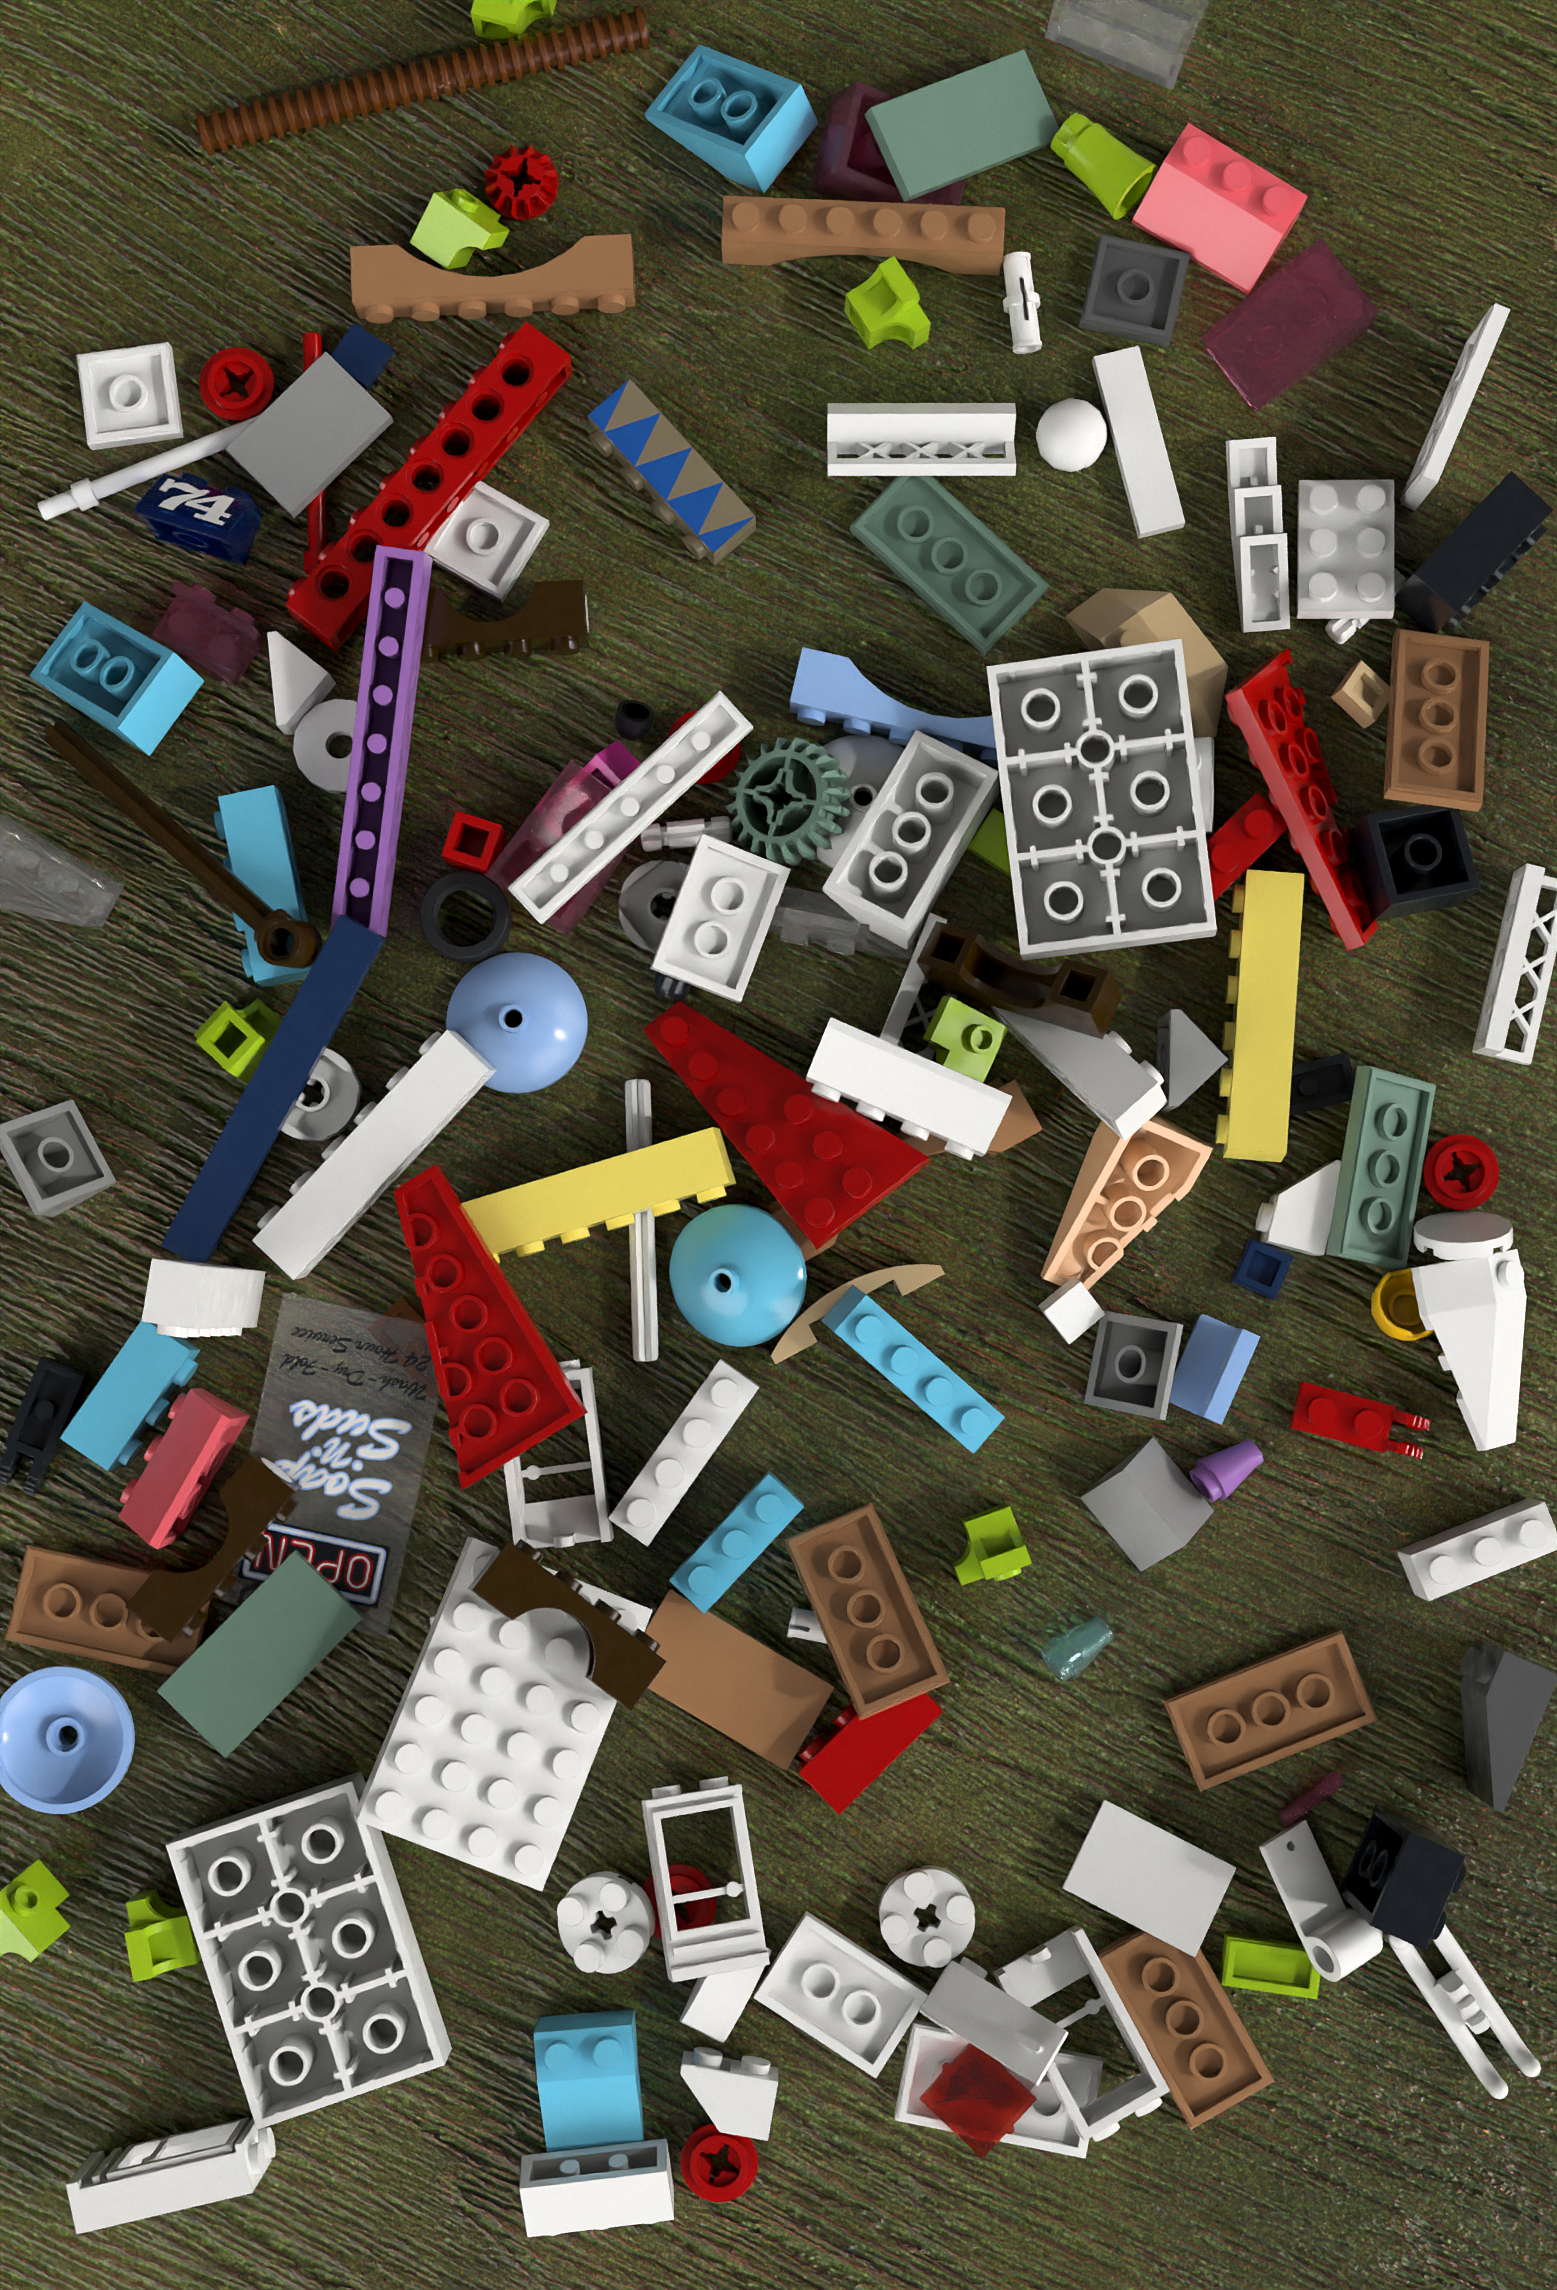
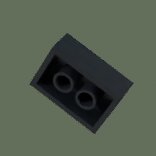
M1511 471L1410 577L1396 596H1394V603L1427 633L1436 634L1443 626L1451 632L1509 572L1516 562L1544 535L1548 529L1542 522L1553 509Z
M1376 1804L1338 1892L1370 1926L1426 1951L1431 1939L1436 1940L1444 1928L1446 1912L1443 1910L1450 1894L1456 1893L1464 1881L1466 1866L1463 1863L1466 1857L1429 1827Z

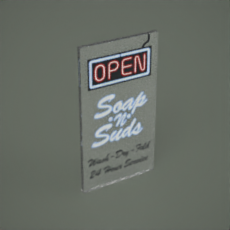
M294 1292L283 1293L249 1454L255 1451L261 1452L298 1482L302 1488L294 1498L300 1504L282 1525L276 1520L263 1534L269 1539V1542L251 1563L245 1558L232 1572L239 1579L221 1600L226 1603L242 1604L297 1549L364 1615V1618L353 1628L354 1630L372 1633L376 1636H388L440 1397L424 1323L299 1296Z

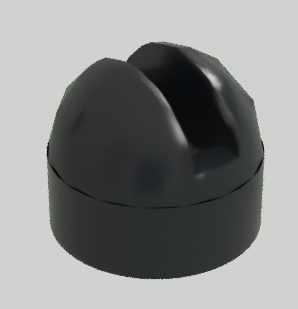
M622 701L619 703L616 711L615 729L625 740L638 741L643 739L651 729L654 711L647 704L640 701Z
M656 972L653 983L658 998L663 1000L665 994L672 996L671 1003L683 1000L692 986L660 972Z

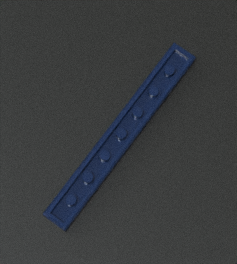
M346 914L340 915L165 1235L161 1246L188 1262H209L386 940L384 936Z

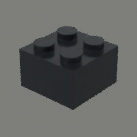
M1423 804L1369 814L1349 832L1372 922L1459 906L1481 889L1459 809Z

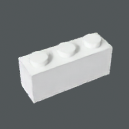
M1527 1498L1397 1550L1414 1595L1431 1601L1556 1551L1557 1530L1546 1503Z
M667 2138L522 2156L519 2190L527 2237L554 2236L568 2232L593 2229L604 2230L610 2227L643 2223L653 2224L660 2221L674 2220V2185Z

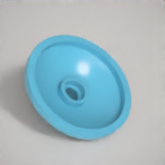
M727 1204L701 1213L682 1230L671 1254L670 1284L678 1308L697 1331L718 1343L746 1347L766 1342L784 1331L795 1319L802 1306L807 1285L806 1266L802 1251L789 1229L776 1217L760 1208L744 1204ZM722 1273L730 1278V1289L722 1286L720 1282Z

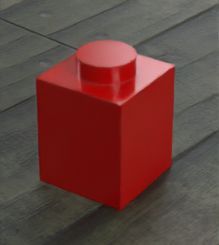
M456 811L441 856L449 866L484 874L493 880L508 835L500 824Z

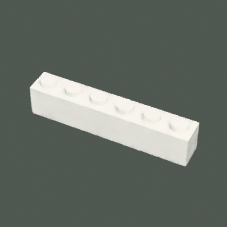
M446 1030L442 1035L437 1031L431 1035L418 1051L422 1055L419 1061L410 1070L406 1066L401 1068L387 1083L386 1087L390 1092L378 1105L374 1101L370 1102L355 1117L354 1122L358 1125L346 1139L339 1136L325 1149L321 1156L326 1161L314 1174L307 1171L299 1177L289 1190L293 1194L292 1198L282 1208L278 1205L274 1206L258 1222L257 1226L261 1231L252 1241L293 1280L304 1278L497 1071L457 1032Z
M152 1258L141 1321L156 1323V1334L182 1338H188V1336H241L242 1328L257 1327L266 1271L221 1264Z

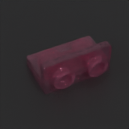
M175 581L171 590L175 593L176 597L152 636L187 659L231 685L236 686L264 641V638L254 627L257 621L235 606H232L228 612L216 605L217 597L195 582H192L188 588Z

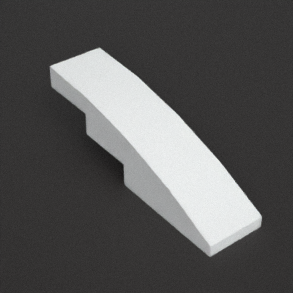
M1276 437L1225 441L1231 540L1241 631L1246 633L1290 629L1287 533H1283L1281 485H1277Z

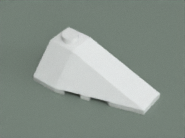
M1518 1250L1494 1252L1492 1256H1488L1485 1259L1449 1260L1411 1268L1420 1317L1426 1331L1434 1330L1443 1350L1438 1359L1443 1371L1451 1370L1459 1387L1456 1401L1477 1450L1484 1451L1514 1443L1516 1440L1527 1298L1524 1286V1271L1520 1265Z

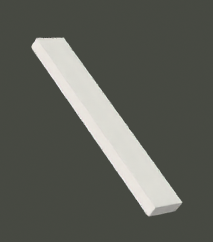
M719 691L508 887L510 892L542 925L754 729L752 724Z

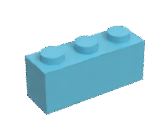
M140 1321L60 1437L64 1442L106 1471L117 1469L121 1464L127 1467L132 1463L144 1444L139 1440L149 1424L155 1427L163 1419L171 1406V1403L166 1400L176 1385L183 1387L198 1367V1363L193 1360L200 1352V1349L182 1337L156 1334V1323Z
M768 1471L674 1571L669 1581L705 1614L804 1508V1503L774 1474Z

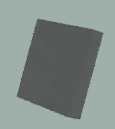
M1100 233L1078 328L1169 348L1191 253Z

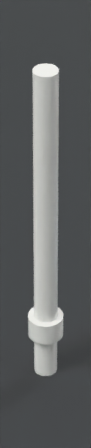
M260 415L91 482L89 478H85L70 484L71 490L37 503L41 515L46 521L78 507L81 511L99 505V499L222 451Z

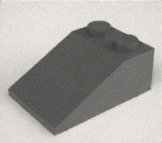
M1478 1639L1475 1648L1470 1647L1467 1650L1460 1666V1673L1463 1674L1460 1688L1467 1787L1471 1794L1493 1809L1503 1813L1556 1685L1557 1674Z

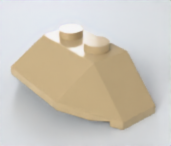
M1102 588L1066 615L1065 619L1090 651L1182 639L1194 738L1216 737L1228 665L1171 592Z

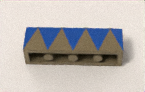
M631 379L627 380L588 415L592 431L589 438L594 446L605 457L612 454L622 464L623 467L620 469V472L634 490L638 492L643 488L653 498L654 501L651 503V506L655 513L668 526L674 522L683 531L685 536L682 537V540L696 558L701 560L705 556L715 566L756 530V517Z

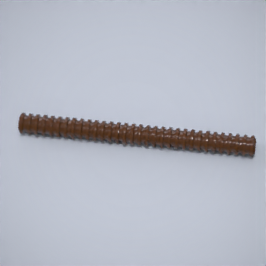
M638 5L634 6L633 12L627 13L626 9L619 10V15L614 17L611 12L606 13L605 19L599 20L598 16H593L590 23H585L581 19L577 20V26L571 27L570 23L563 24V29L556 30V27L552 26L549 27V33L542 34L541 30H536L535 36L528 37V34L524 33L521 34V39L514 41L513 36L507 37V43L500 44L499 40L493 41V46L486 48L485 43L479 44V50L472 51L471 47H466L465 53L459 55L457 50L451 51L450 57L444 58L443 54L436 55L437 60L430 61L428 57L422 59L423 63L418 65L413 60L408 62L409 67L402 68L400 64L394 65L395 70L389 72L384 67L380 69L381 74L374 75L372 71L366 72V77L359 78L358 74L352 75V81L348 82L344 78H339L336 85H331V82L327 81L324 82V88L318 89L316 85H311L310 91L303 92V89L299 88L295 90L296 94L291 96L287 91L282 92V98L275 99L274 95L267 96L266 102H261L258 98L254 99L253 105L247 106L246 102H241L238 109H233L229 105L225 106V112L219 113L218 109L211 110V115L205 116L203 112L197 113V119H195L196 127L204 151L209 156L215 155V149L221 148L224 153L229 151V146L235 145L237 149L243 148V143L248 141L251 146L257 145V139L263 138L265 142H269L273 135H277L281 139L285 138V132L291 131L293 135L299 134V129L305 128L307 132L313 131L314 125L319 124L321 128H326L327 122L334 121V124L338 125L341 124V119L346 117L351 122L355 121V115L362 114L363 118L369 117V112L376 111L377 115L383 114V108L390 107L391 111H396L399 104H404L405 108L411 107L412 101L418 100L419 104H424L425 98L432 97V100L436 101L439 100V95L444 93L449 98L453 97V91L460 90L461 94L467 93V88L474 86L475 91L481 90V84L488 83L489 87H494L495 81L502 80V83L506 84L509 83V78L516 76L517 80H522L523 74L530 73L531 77H535L538 70L544 69V73L547 74L551 73V67L558 66L559 70L565 69V64L572 63L573 67L579 66V60L583 59L586 60V63H592L593 57L599 56L601 60L607 59V54L612 52L615 57L620 56L621 50L627 49L628 53L635 52V47L641 46L643 50L649 49L651 41L644 11Z

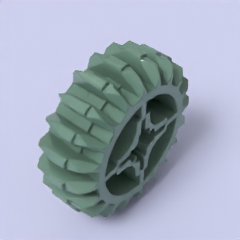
M778 737L775 747L769 743H761L760 757L754 754H745L750 765L746 771L743 769L734 770L736 776L741 780L738 786L734 785L727 788L729 793L736 797V801L725 806L728 813L736 816L729 826L734 832L740 834L738 838L739 843L745 848H751L750 852L779 865H783L784 861L792 866L800 865L802 856L810 861L817 860V846L825 850L832 849L828 838L831 833L837 835L844 834L837 822L839 817L851 816L849 809L841 806L842 802L853 797L849 789L842 787L849 778L846 772L838 768L839 760L830 753L826 754L827 751H825L826 749L818 743L810 744L809 741L801 737H795L793 742L785 737ZM809 770L816 784V799L812 798L809 792L811 783L807 779ZM789 798H796L802 802L799 803L791 801L790 804L787 806L784 803L782 805L776 801L787 802ZM762 804L766 805L768 811L766 822L770 824L769 831H767L764 825Z

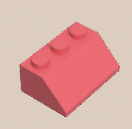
M1188 123L1163 161L1131 223L1172 249L1191 253L1190 260L1249 295L1298 219L1308 196Z
M202 1388L190 1389L188 1394L182 1392L168 1413V1418L173 1421L164 1437L158 1434L144 1455V1460L149 1463L140 1479L134 1476L124 1489L120 1502L125 1505L118 1517L146 1543L156 1549L180 1541L250 1415Z

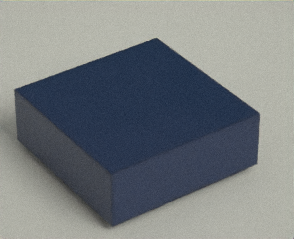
M353 322L331 354V357L364 389L369 391L394 355L392 347Z
M1249 1237L1229 1281L1266 1298L1276 1300L1294 1256Z

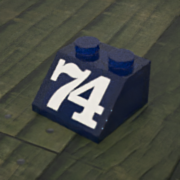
M181 472L179 478L163 473L137 502L134 512L157 540L243 567L246 566L262 518V513L254 501L251 500L252 496L249 493L231 486H225L224 491L208 487V483L204 479L185 472Z

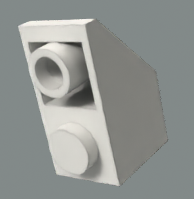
M696 2047L694 2052L683 2051L680 2074L719 2132L768 2141L778 2087V2068L771 2067L768 2060L756 2056H743L741 2061L722 2058V2052L707 2047Z

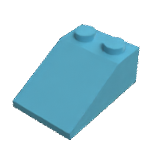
M700 44L644 113L649 122L724 176L763 194L819 124L800 83Z
M85 601L29 675L40 685L148 756L151 755L204 682L175 652Z
M635 2009L539 2017L533 2034L537 2085L547 2153L645 2141Z

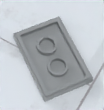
M325 352L226 448V451L283 509L295 518L394 421L392 416Z

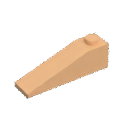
M1159 1113L1151 1117L1126 1141L1121 1139L1101 1120L1086 1153L1042 1269L1041 1277L1062 1286L1075 1276L1089 1290L1124 1255L1123 1249L1143 1229L1148 1232L1158 1222L1156 1217L1175 1198L1180 1201L1191 1190L1213 1151V1147Z

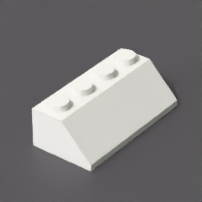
M916 730L824 884L823 892L866 929L908 950L998 796L999 771Z
M832 1017L827 1024L806 1076V1081L814 1084L811 1090L813 1093L837 1103L840 1096L857 1102V1112L880 1122L883 1121L885 1115L903 1123L900 1128L902 1132L923 1141H927L929 1134L947 1142L944 1148L946 1151L970 1161L973 1154L980 1157L986 1154L1013 1097Z

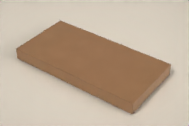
M1396 629L1392 637L1383 798L1475 812L1480 810L1483 804L1490 641Z
M872 1503L784 1539V1544L860 1721L950 1682L947 1671Z
M29 1544L26 1546L5 1640L172 1675L204 1643L214 1596L202 1609L208 1617L189 1639L182 1634L170 1644L125 1607L155 1570Z
M670 1587L645 1630L647 1635L661 1645L656 1654L667 1661L648 1689L787 1771L833 1692L835 1685L710 1610L704 1614L685 1595Z
M1339 1628L1162 1698L1197 1789L1200 1792L1378 1720L1343 1632Z
M1137 1928L1096 1951L1100 1962L1164 2078L1170 2094L1191 2130L1275 2082L1200 1948L1196 1957H1193Z

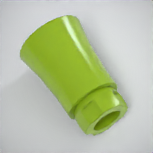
M1077 112L1063 123L1051 142V149L1064 160L1065 167L1090 189L1114 220L1124 217L1140 202L1158 173V165L1135 153L1113 137L1099 123L1093 124L1087 117Z

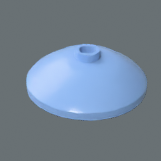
M514 952L500 954L482 961L461 979L448 1005L446 1028L447 1030L457 1032L497 1070L484 1084L485 1086L500 1092L520 1094L544 1089L560 1080L570 1071L579 1059L586 1042L588 1014L578 986L560 966L535 954ZM512 1011L520 1012L523 1018L522 1023L515 1028L508 1027L505 1022L506 1016Z
M50 1666L34 1671L19 1679L0 1698V1784L19 1803L44 1813H73L84 1810L101 1801L123 1779L134 1752V1723L131 1712L122 1695L102 1676L77 1666ZM65 1726H71L76 1730L77 1739L75 1742H69L64 1738L63 1730Z

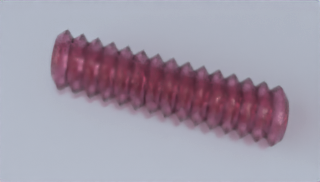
M1332 1770V1773L1325 1776V1779H1321V1782H1317V1785L1313 1784V1788L1310 1787L1309 1791L1306 1790L1305 1793H1302V1796H1298V1799H1294V1802H1290V1805H1287L1282 1811L1279 1810V1817L1283 1825L1289 1828V1825H1293V1822H1297V1819L1305 1816V1813L1312 1810V1807L1316 1808V1804L1320 1805V1801L1324 1802V1799H1328V1796L1335 1793V1790L1343 1787L1342 1780L1344 1777L1338 1771Z

